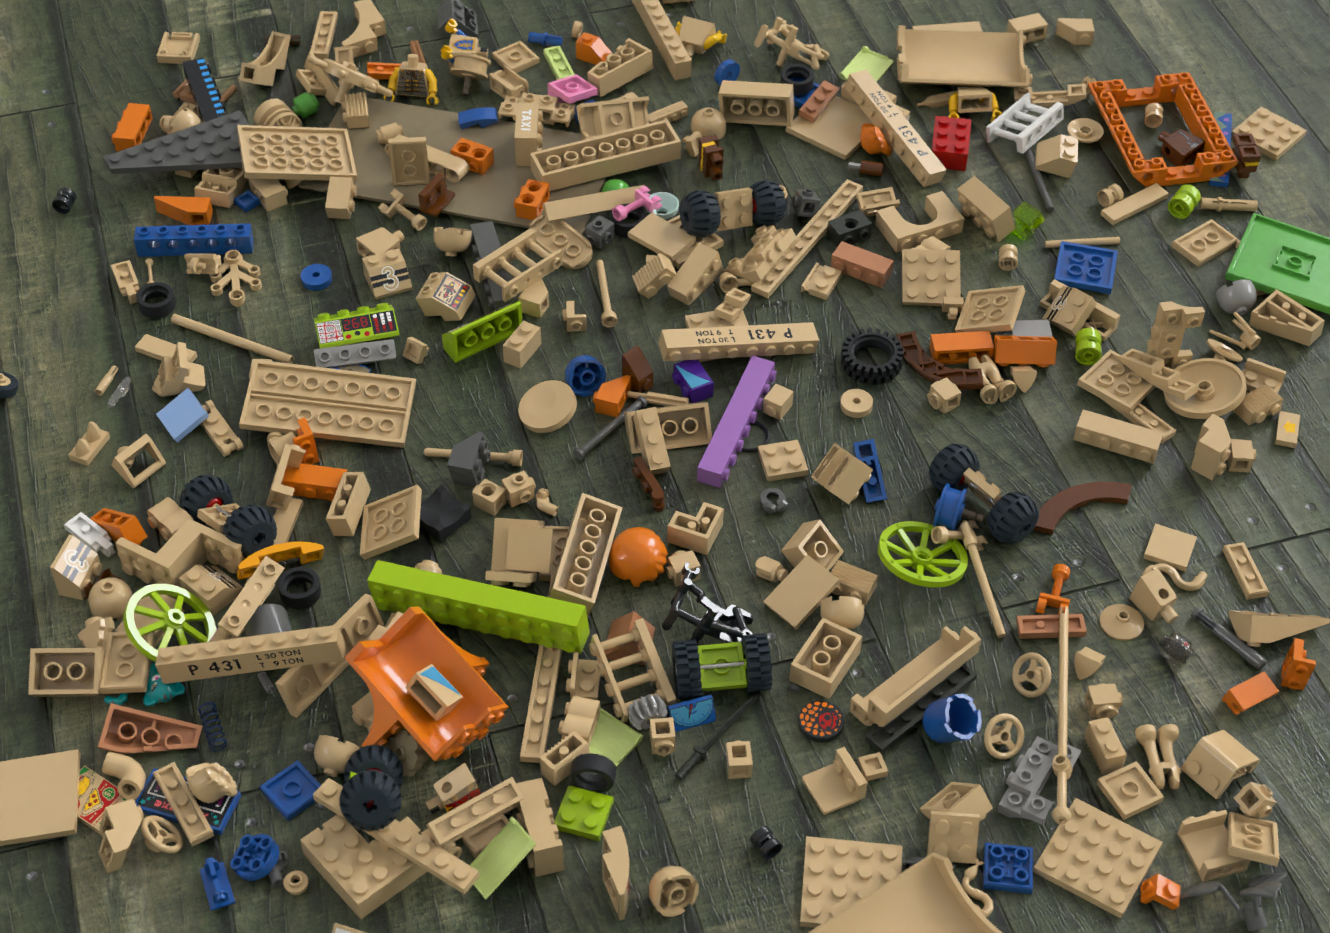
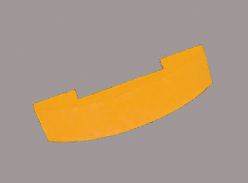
M286 542L266 547L248 556L238 565L237 578L240 580L251 577L265 556L275 562L299 557L301 564L322 560L324 547L321 544L311 542Z

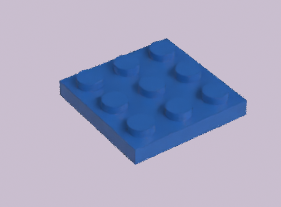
M1061 241L1054 279L1068 287L1111 294L1118 251Z

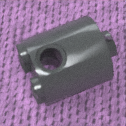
M277 604L258 606L244 627L246 637L292 631L287 611L283 606Z

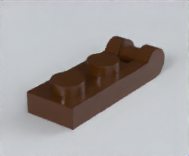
M642 457L633 458L634 468H632V473L635 479L641 481L644 493H648L652 498L653 509L657 512L663 511L665 509L664 491Z

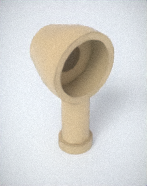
M729 272L722 273L719 280L720 288L724 293H728L733 288L737 289L739 286L752 287L754 282L745 278L737 279L735 275Z

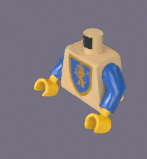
M449 19L445 30L448 33L453 32L454 34H451L449 46L444 45L441 49V57L448 59V68H453L455 60L452 58L453 53H472L488 58V48L479 47L478 38L469 37L460 29H456L457 22L454 19Z

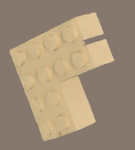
M335 815L322 824V830L317 828L300 840L303 855L360 919H363L428 872L377 839L368 844L357 830L339 815ZM408 816L400 821V823L430 841L425 834H421V830Z

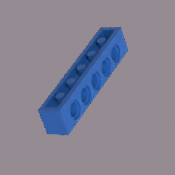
M251 223L143 226L135 228L134 243L138 257L226 254L230 250H237L240 254L253 253L254 238Z

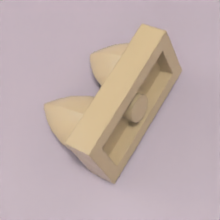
M89 422L87 432L81 439H78L76 446L68 454L70 460L88 466L110 439L109 432L101 430L96 423Z

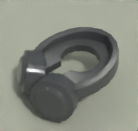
M768 488L761 493L760 502L764 512L774 514L776 511L780 513L788 508L789 503L781 490ZM776 494L779 497L776 500L777 506L766 498L767 495Z

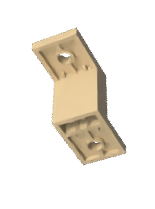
M495 518L492 567L490 571H486L485 580H491V585H507L509 582H513V586L516 587L531 586L532 582H536L537 572L505 569L509 526L544 528L545 521Z
M188 519L157 553L149 551L122 537L116 542L123 571L128 575L140 578L147 584H170L181 587L179 577L195 565H203L207 560L213 565L226 568L230 573L237 574L238 565L245 560V557L242 555L243 552H241V544L234 543L225 535L191 519Z

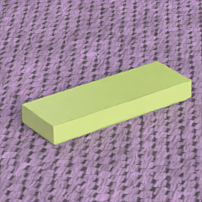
M560 46L543 49V54L557 80L575 75Z

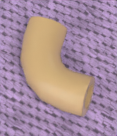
M111 751L107 753L102 773L121 779L117 790L123 798L127 800L138 798L143 791L146 781V774L142 766L126 755Z

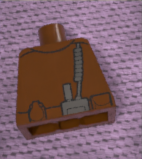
M1182 129L1177 130L1171 135L1163 131L1158 137V140L1163 143L1161 154L1176 167L1186 166L1195 160L1197 153H1202L1205 145V140Z

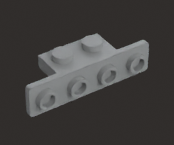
M390 339L315 349L314 356L316 367L333 368L396 359L394 340Z

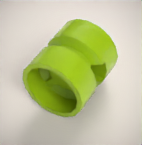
M1185 184L1181 186L1168 202L1169 212L1178 219L1187 218L1200 202V192L1192 185Z
M1093 328L1079 330L1075 336L1076 360L1083 365H1094L1102 357L1101 334Z

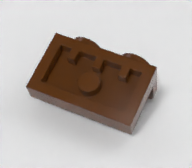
M438 173L418 194L421 212L437 217L455 197V192L446 189L447 184L444 174Z

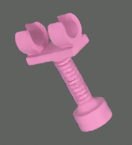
M642 186L640 189L635 190V202L624 207L622 205L614 207L612 214L620 222L627 218V213L641 206H644L650 212H653L654 209H660L662 204L659 201H662L659 196H654L650 199L651 195L647 192L651 190L646 186Z

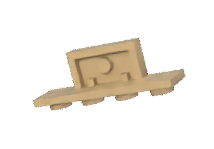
M309 52L308 55H312L315 57V55L312 52ZM306 59L304 65L306 70L297 69L296 77L309 94L325 96L329 103L335 106L336 101H334V98L339 88L327 72L319 69L320 67L313 65Z

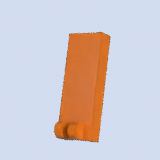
M367 62V76L374 79L389 80L394 70L400 67L401 64Z

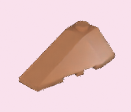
M110 703L98 748L120 754L196 749L202 726Z

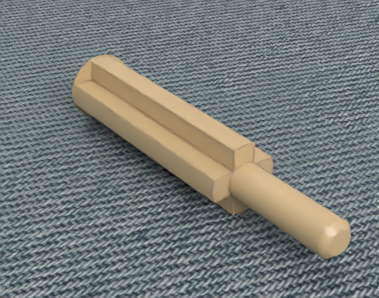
M649 391L647 394L627 392L628 397L637 398L638 396H643L647 403L676 406L689 403V399Z

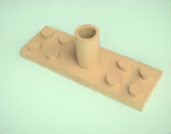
M364 594L334 624L339 625L345 641L344 657L359 641H367L378 625L385 627L372 596ZM344 658L342 661L291 667L275 683L290 715L297 718L349 665L347 660Z

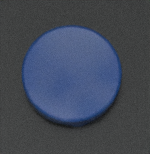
M266 834L245 835L240 840V846L236 850L230 866L243 880L255 881L261 879L276 865L279 858V846Z

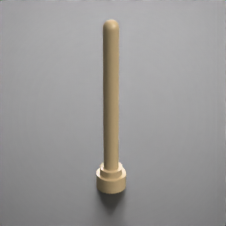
M597 260L596 266L604 309L601 321L604 327L612 328L617 324V315L611 309L604 262Z
M425 448L423 453L425 456L450 458L452 449ZM514 449L509 451V453L491 452L489 460L507 461L512 466L521 467L523 451Z

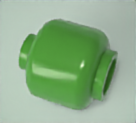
M304 92L293 99L294 106L291 108L297 116L300 115L306 119L318 112L319 103L313 93Z

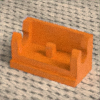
M1265 671L1229 689L1222 700L1235 715H1238L1240 711L1244 712L1250 707L1278 694L1279 690Z

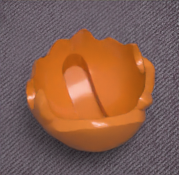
M633 527L626 529L615 538L609 552L608 563L611 572L616 577L623 580L629 579L634 587H641V582L651 581L652 583L658 575L665 572L664 566L667 564L666 556L668 552L664 543L654 531L644 527Z

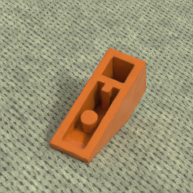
M103 508L90 518L107 531L109 537L115 543L122 537L140 546L142 541L148 537L134 515Z

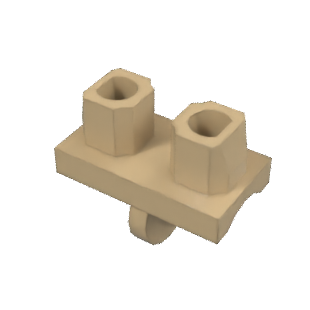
M184 255L187 261V274L219 273L218 267L222 265L220 255Z

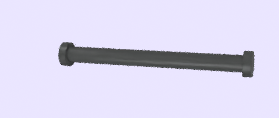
M638 396L636 402L624 412L644 408L647 406V400L643 396ZM624 412L585 445L573 451L574 456L582 461L591 449L625 422Z

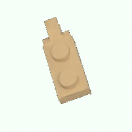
M130 260L111 265L122 296L128 295L130 304L137 303L136 293H138L140 287Z

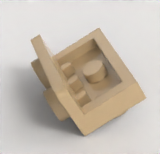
M892 187L856 194L859 210L868 217L875 216L877 210L894 206L897 210L900 205V201L895 198Z

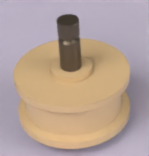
M453 53L452 58L455 60L453 68H450V73L465 78L462 94L469 95L471 80H488L486 72L487 66L491 65V61L472 53Z

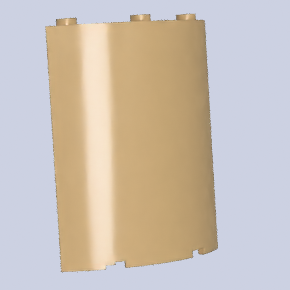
M898 26L897 51H900L897 57L898 81L900 84L1028 88L1029 85H1032V74H1030V68H1027V65L1024 63L1023 46L1026 43V35H1023V30H1019L1018 33L911 30L905 29V26Z
M933 852L808 933L1002 932L983 915L981 908L968 897L952 870L953 866L950 860Z

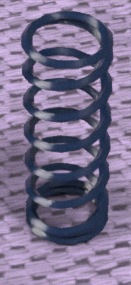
M204 702L198 707V711L202 719L204 731L206 732L208 744L210 745L209 748L212 751L223 750L228 743L227 739L223 738L225 733L221 732L223 727L220 726L221 720L218 719L219 714L216 713V704L214 702ZM207 705H213V706H214V707H208V708L204 709L203 711H201V709H202L204 706H207ZM210 715H217L215 719L205 720ZM213 721H219L215 726H207ZM216 727H220V728H221V729H220L219 731H217V732H214V733L209 732V731H210L211 729H213V728H216ZM216 734H223L220 738L211 739ZM224 741L223 744H220V745H212V744H214L215 742ZM225 744V746L220 749H212L211 747H220Z

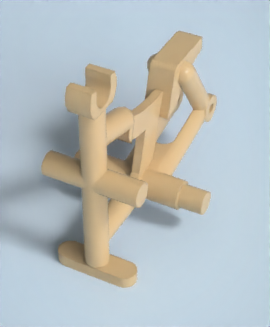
M781 17L776 18L771 29H768L766 24L761 26L754 45L760 47L764 38L768 39V44L773 45L775 43L782 47L776 63L778 66H783L788 55L810 65L816 70L820 67L818 59L828 60L829 53L821 49L818 44L804 45L796 39L798 28L794 27L793 24H786L787 21ZM777 34H783L786 37L785 41L777 37ZM799 51L809 54L811 61L800 56Z

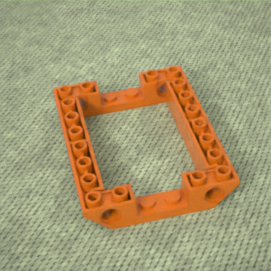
M1189 72L1157 75L1153 87L1127 90L1122 79L1088 83V87L1132 176L1146 188L1156 183L1160 186L1210 181V178L1221 177L1238 164L1235 154ZM1175 102L1191 134L1205 140L1203 152L1197 153L1194 165L1167 168L1162 157L1144 160L1119 107Z

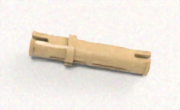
M1201 197L1199 202L1200 209H1212L1217 212H1221V210L1256 212L1258 207L1257 200L1223 199L1222 197Z

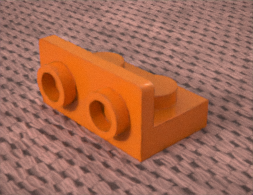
M304 417L297 420L299 429H296L298 436L294 437L292 441L294 445H298L301 449L306 450L301 463L312 465L320 460L314 435Z
M1294 639L1284 659L1281 686L1304 690L1316 666V661L1306 659L1307 650L1303 649L1304 640Z

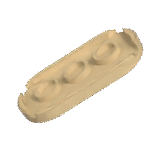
M541 215L530 223L529 229L532 228L536 231L537 245L550 254L558 249L562 250V267L566 269H580L591 261L593 256L591 243L564 220L546 222L545 215Z

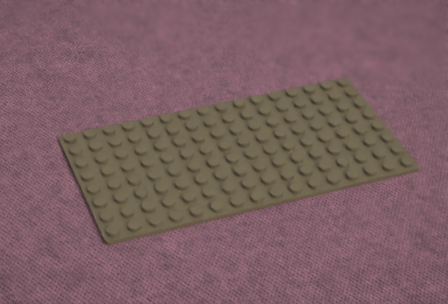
M366 97L370 127L348 129L347 123L343 122L342 104L340 105L328 128H345L348 130L357 172V180L353 181L354 185H357V195L354 198L392 204L395 199L391 197L390 193L393 189H396L407 199L402 206L420 209L418 194L427 184L393 186L390 156L385 151L386 145L384 143L379 144L376 136V130H379V127L396 122L397 125H401L404 133L403 136L408 138L426 137L428 146L451 154L450 150L461 138L493 148L494 163L484 175L469 170L457 183L445 179L446 189L455 192V197L440 213L493 221L494 223L529 229L530 223L533 220L516 217L514 200L516 197H519L521 187L525 186L528 179H536L531 171V166H516L514 122L498 120V122L481 128L478 123L462 130L459 125L458 113ZM543 128V135H541L543 143L542 147L539 148L544 150L581 141V134ZM429 173V175H430V181H431L436 175H434V174H432V173ZM606 177L550 191L548 202L600 193ZM303 180L298 186L304 189L328 193L329 181ZM591 214L563 220L583 236Z

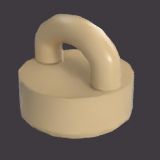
M165 115L161 117L160 128L163 132H171L173 127L170 124L175 116Z

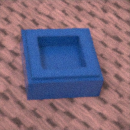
M249 190L234 198V204L244 212H248L261 204L260 199Z

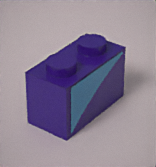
M684 360L674 364L673 382L679 385L683 396L688 398L691 404L713 397L714 382L698 360Z

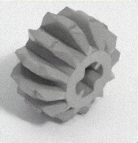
M658 694L641 696L640 699L634 700L633 704L628 706V718L637 730H647L650 728V719L667 718L666 704Z

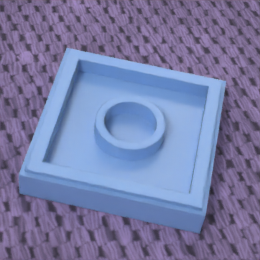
M188 388L156 414L177 443L209 417Z

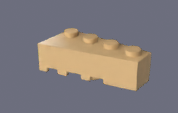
M539 778L516 783L524 796L523 800L513 805L514 808L518 807L519 810L516 818L518 823L536 843L529 854L526 855L529 869H534L535 877L564 871L563 844L558 836L557 825L554 823L552 808H548L549 799L543 779Z

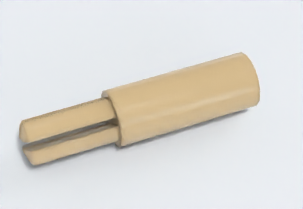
M112 366L109 372L105 374L94 390L97 395L102 396L117 373L118 367Z

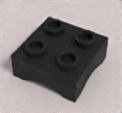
M442 485L429 498L421 502L419 526L439 542L471 519V507L455 499Z

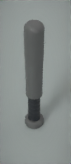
M1201 607L1193 610L1191 613L1193 619H1199V621L1208 626L1213 634L1253 667L1260 670L1266 665V659L1221 624H1217L1205 615Z

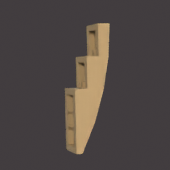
M1133 348L1119 357L1120 361L1134 373L1168 394L1186 400L1198 392V385L1182 380L1181 372L1165 367L1164 359Z

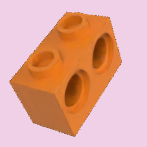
M461 138L450 150L451 155L459 157L469 164L470 171L484 175L494 163L493 148L465 138Z
M531 179L527 180L525 186L521 187L519 197H516L514 200L516 217L534 220L543 212L542 204L548 202L550 198L549 183Z

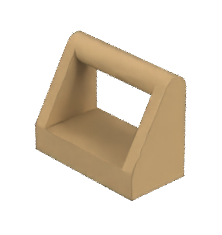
M145 434L114 457L111 466L132 488H135L164 466L166 462L152 439ZM146 450L154 458L155 462L133 478L126 464Z

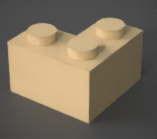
M703 502L696 517L675 511L668 524L667 542L708 555L723 526L724 508Z

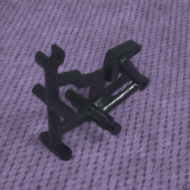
M686 562L681 570L682 575H684L671 601L672 606L662 624V628L667 631L670 630L677 617L696 626L690 640H696L697 644L704 635L733 643L742 642V635L752 634L746 624H752L754 620L753 615L733 604L724 610L711 602L706 597V593L691 581L697 577L700 568L697 567L695 571H691L688 568L689 563ZM688 590L697 596V603H700L709 610L701 619L680 608ZM717 620H720L724 623L729 621L731 626L717 622Z

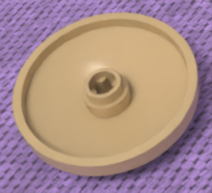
M1202 358L1183 363L1173 369L1181 372L1182 380L1198 385L1197 393L1186 400H1182L1163 391L1166 404L1175 413L1193 419H1208L1212 414L1219 417L1238 407L1245 398L1247 387L1245 376L1236 365L1221 359Z

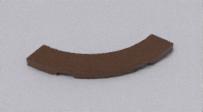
M916 331L896 334L900 345L903 346L905 361L923 378L934 383L947 377L958 389H982L984 387L981 368L951 369L945 367L944 364L926 355L919 344Z
M1089 482L1065 489L1049 499L1039 510L1038 522L1033 530L1053 535L1055 527L1068 511L1087 505L1088 502H1114L1127 505L1132 485L1119 482Z

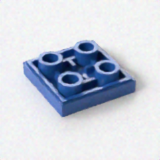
M984 843L983 889L1032 894L1033 848Z

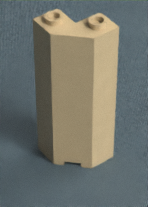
M945 626L938 641L864 698L858 693L854 695L850 701L849 712L865 726H871L872 724H878L879 727L886 726L979 652L981 638L976 632L971 631L966 626L961 629L960 637L955 631Z

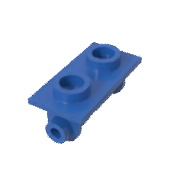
M213 857L206 859L204 868L199 870L211 911L234 904L235 900L224 863H218Z

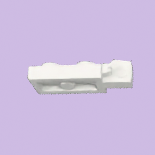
M82 512L64 524L65 529L95 552L100 550L107 557L115 553L108 532Z

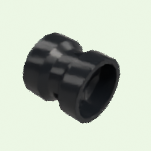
M61 188L57 193V197L52 202L54 210L61 214H67L76 201L77 196L75 192L69 188Z
M769 826L759 828L750 837V842L755 848H759V854L764 860L774 858L783 848L779 839L773 837L774 833Z

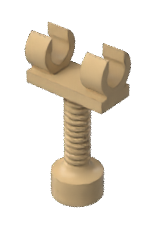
M393 189L390 195H392L391 197L395 201L390 207L381 203L378 209L390 219L399 212L412 221V227L418 231L422 230L427 223V219L421 214L414 215L402 205L407 201L406 197L398 190Z
M963 520L962 523H969L972 535L976 537L978 543L977 550L985 549L982 543L988 544L987 540L982 535L976 536L972 529L979 528L974 520ZM935 526L931 531L932 541L936 544L946 543L948 539L963 540L964 536L960 526L957 529L958 531H948L944 526Z

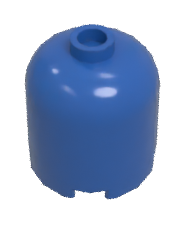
M954 694L939 699L927 706L922 719L923 727L926 734L937 743L969 740L975 733L980 731L982 723L981 712L976 710L975 705L972 703L974 701L972 697L966 694Z

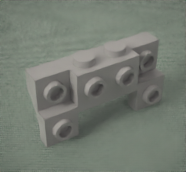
M1037 736L1031 748H1028L1025 756L1022 754L1019 756L1015 766L1017 770L1015 772L1011 771L1006 780V784L1009 787L998 805V813L1009 818L1029 819L1043 825L1048 812L1053 806V802L1039 796L1052 772L1053 758L1058 755V745ZM1067 744V758L1070 760L1073 769L1077 759L1080 757L1081 750Z

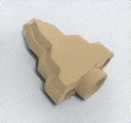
M97 616L87 619L85 621L86 628L78 634L82 646L106 650L108 634L113 632L115 628L112 617L103 618Z

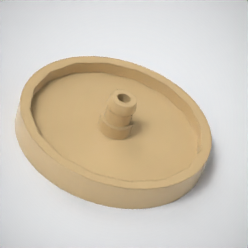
M550 380L541 382L530 388L522 397L518 408L519 417L525 427L533 432L548 433L564 426L573 417L577 407L576 396L571 387L562 381Z

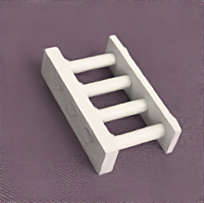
M1026 93L986 127L987 142L991 143L1000 136L1015 141L1017 152L1023 154L1064 119L1063 104L1057 102L1047 109L1031 104L1030 93ZM1033 111L1042 115L1036 117L1026 114V112ZM1018 119H1021L1032 124L1027 126L1024 124L1017 123L1016 121ZM1012 128L1021 131V133L1014 134L1005 130Z

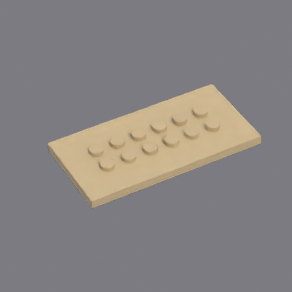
M255 360L239 427L240 429L279 432L281 434L292 432L294 435H297L296 429H299L297 420L305 417L315 438L404 448L416 388V379Z

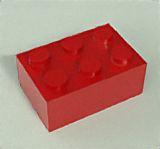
M935 116L931 151L946 169L966 171L971 131L970 119Z

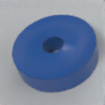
M732 59L722 62L715 72V82L721 86L722 80L736 81L740 73L739 64Z
M312 264L305 267L301 272L302 285L306 289L313 291L327 288L332 282L330 268L323 264Z

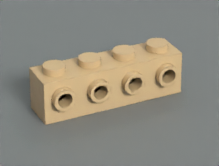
M1083 409L1073 440L1154 464L1163 433Z

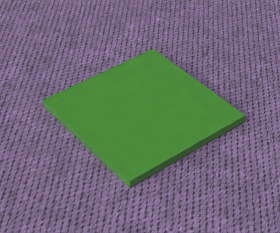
M1253 213L1224 279L1230 281L1251 280L1257 290L1272 294L1277 289L1301 305L1330 314V238Z

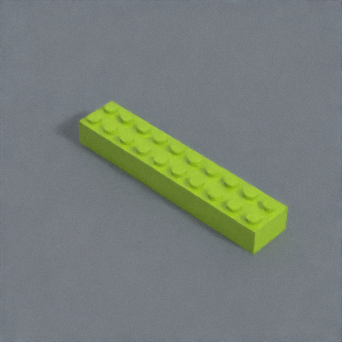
M377 560L367 579L374 603L378 609L383 611L405 613L409 607H420L431 620L441 624L455 625L463 629H473L485 634L499 635L503 638H513L525 643L543 645L547 648L553 647L569 653L579 652L581 654L590 634L586 606L380 560Z

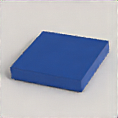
M297 760L259 788L261 793L289 821L316 802L313 794L321 784Z

